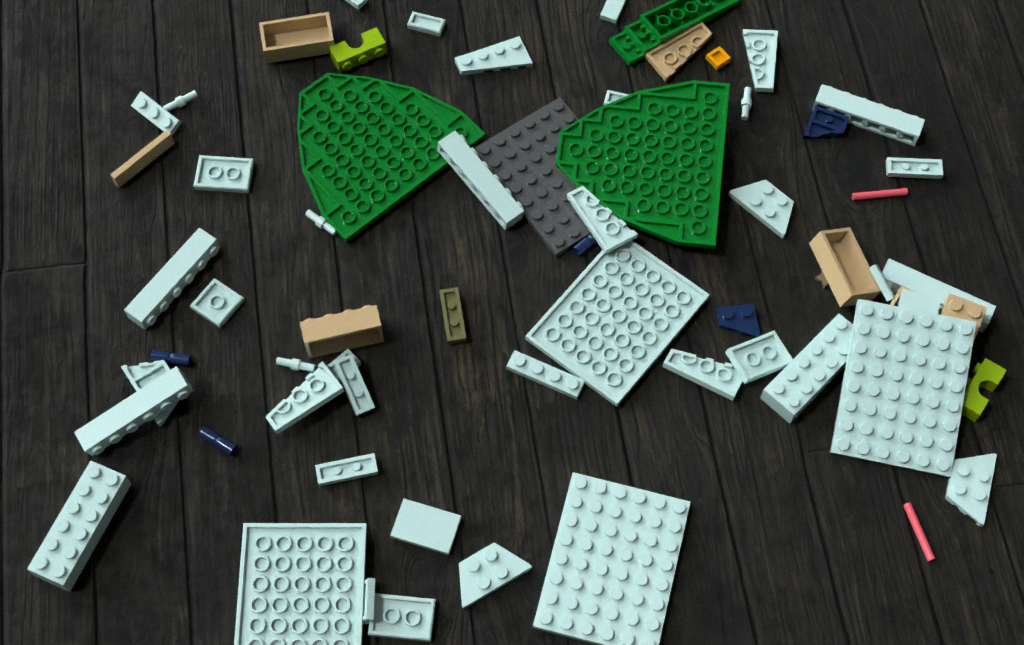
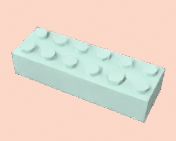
M838 314L764 388L760 399L788 423H791L845 368L853 324Z
M90 461L27 570L35 577L70 592L131 486L127 476Z

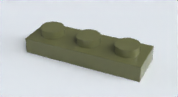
M458 287L439 290L447 343L466 342Z

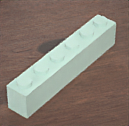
M823 84L820 87L812 109L813 111L816 105L848 116L849 124L915 146L925 119L904 113L901 110L893 109Z
M454 131L438 142L437 151L504 230H507L523 218L524 208L522 204L518 201L516 202L510 190L502 186L498 176L490 172L487 163L479 159L477 152L474 148H470L467 145L463 135H459Z
M198 228L124 309L127 317L145 330L153 325L160 313L167 310L170 302L181 294L182 289L193 281L198 271L204 269L208 260L218 253L220 247L217 239L201 228Z
M888 259L882 271L893 293H897L901 285L914 292L940 299L938 314L949 293L987 307L978 330L982 333L988 326L996 308L995 305L892 259Z
M176 366L74 433L86 453L91 456L98 455L104 451V448L119 442L121 437L136 431L141 424L153 420L158 413L170 409L175 402L187 398L189 393L194 390L184 373Z

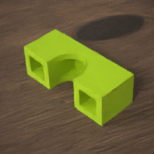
M377 27L361 34L362 46L359 48H351L345 41L329 47L331 59L339 73L348 71L357 65L364 64L387 53L386 42Z
M987 358L981 364H976L972 371L975 375L973 378L969 377L967 379L961 415L973 422L979 418L989 400L980 394L978 388H985L993 392L1005 374L1006 369Z

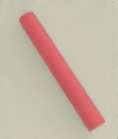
M907 188L852 193V200L908 195Z
M911 502L904 504V509L927 561L935 560L936 558Z

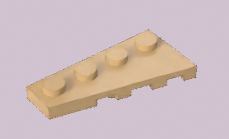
M701 21L645 54V58L666 82L711 38L712 33Z

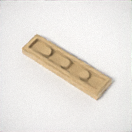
M168 130L164 131L111 174L114 184L120 188L175 144L171 133Z

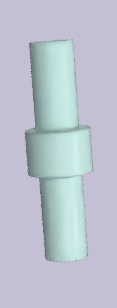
M745 87L744 98L741 100L742 120H748L749 109L752 106L751 87Z
M195 90L184 96L180 95L173 102L163 106V108L168 112L177 107L181 108L188 101L198 97Z
M310 209L306 211L305 215L314 221L315 225L320 229L324 228L333 236L337 234L336 230L324 217L318 216Z
M281 357L276 359V365L290 367L291 370L315 371V364L301 362L300 359L293 358L290 360Z

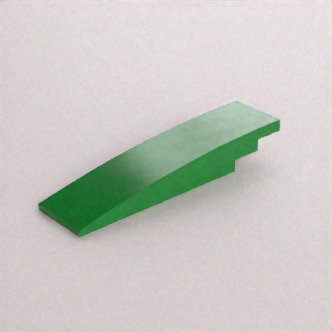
M671 0L640 15L639 20L625 26L623 32L611 37L609 43L627 65L631 66L645 59V54L701 21L704 25L742 0Z

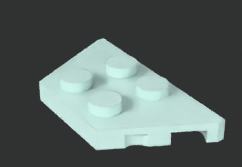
M767 180L729 191V197L779 237L784 238L794 203L793 200Z
M164 360L154 361L153 363H139L137 366L130 367L128 365L121 366L136 392L170 371ZM178 401L172 404L170 409L155 415L154 420L159 427L163 425Z
M995 453L954 459L951 477L948 480L945 499L952 505L957 506L964 515L968 514L980 527L985 522L997 457Z
M496 543L490 544L459 563L463 610L532 569V566Z

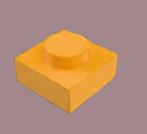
M719 46L708 53L705 59L718 70L729 63L731 57Z

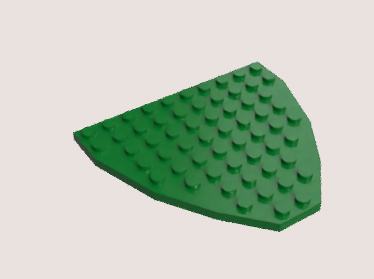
M326 73L299 93L297 133L302 171L321 216L326 219L346 243L449 166L448 162L437 151L440 140L456 131L459 135H463L467 145L473 148L486 138V134L463 111L414 87L366 76Z
M696 80L640 90L597 108L560 131L556 168L577 188L584 186L600 200L599 204L604 208L608 207L613 212V215L619 220H623L627 225L676 245L715 249L730 84Z

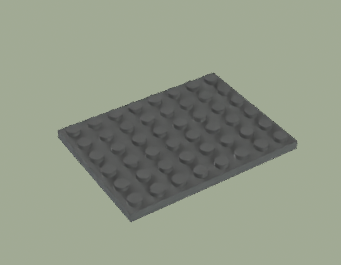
M560 97L474 147L479 159L487 163L490 172L493 175H497L502 186L510 190L514 200L522 204L524 208L523 217L555 257L571 249L591 233L567 199V193L577 189V187L556 168L560 131L579 120Z

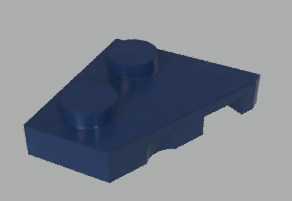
M815 105L803 138L843 136L849 117Z
M754 303L716 307L715 311L719 328L727 331L732 330L740 335L744 333L754 338L761 336Z

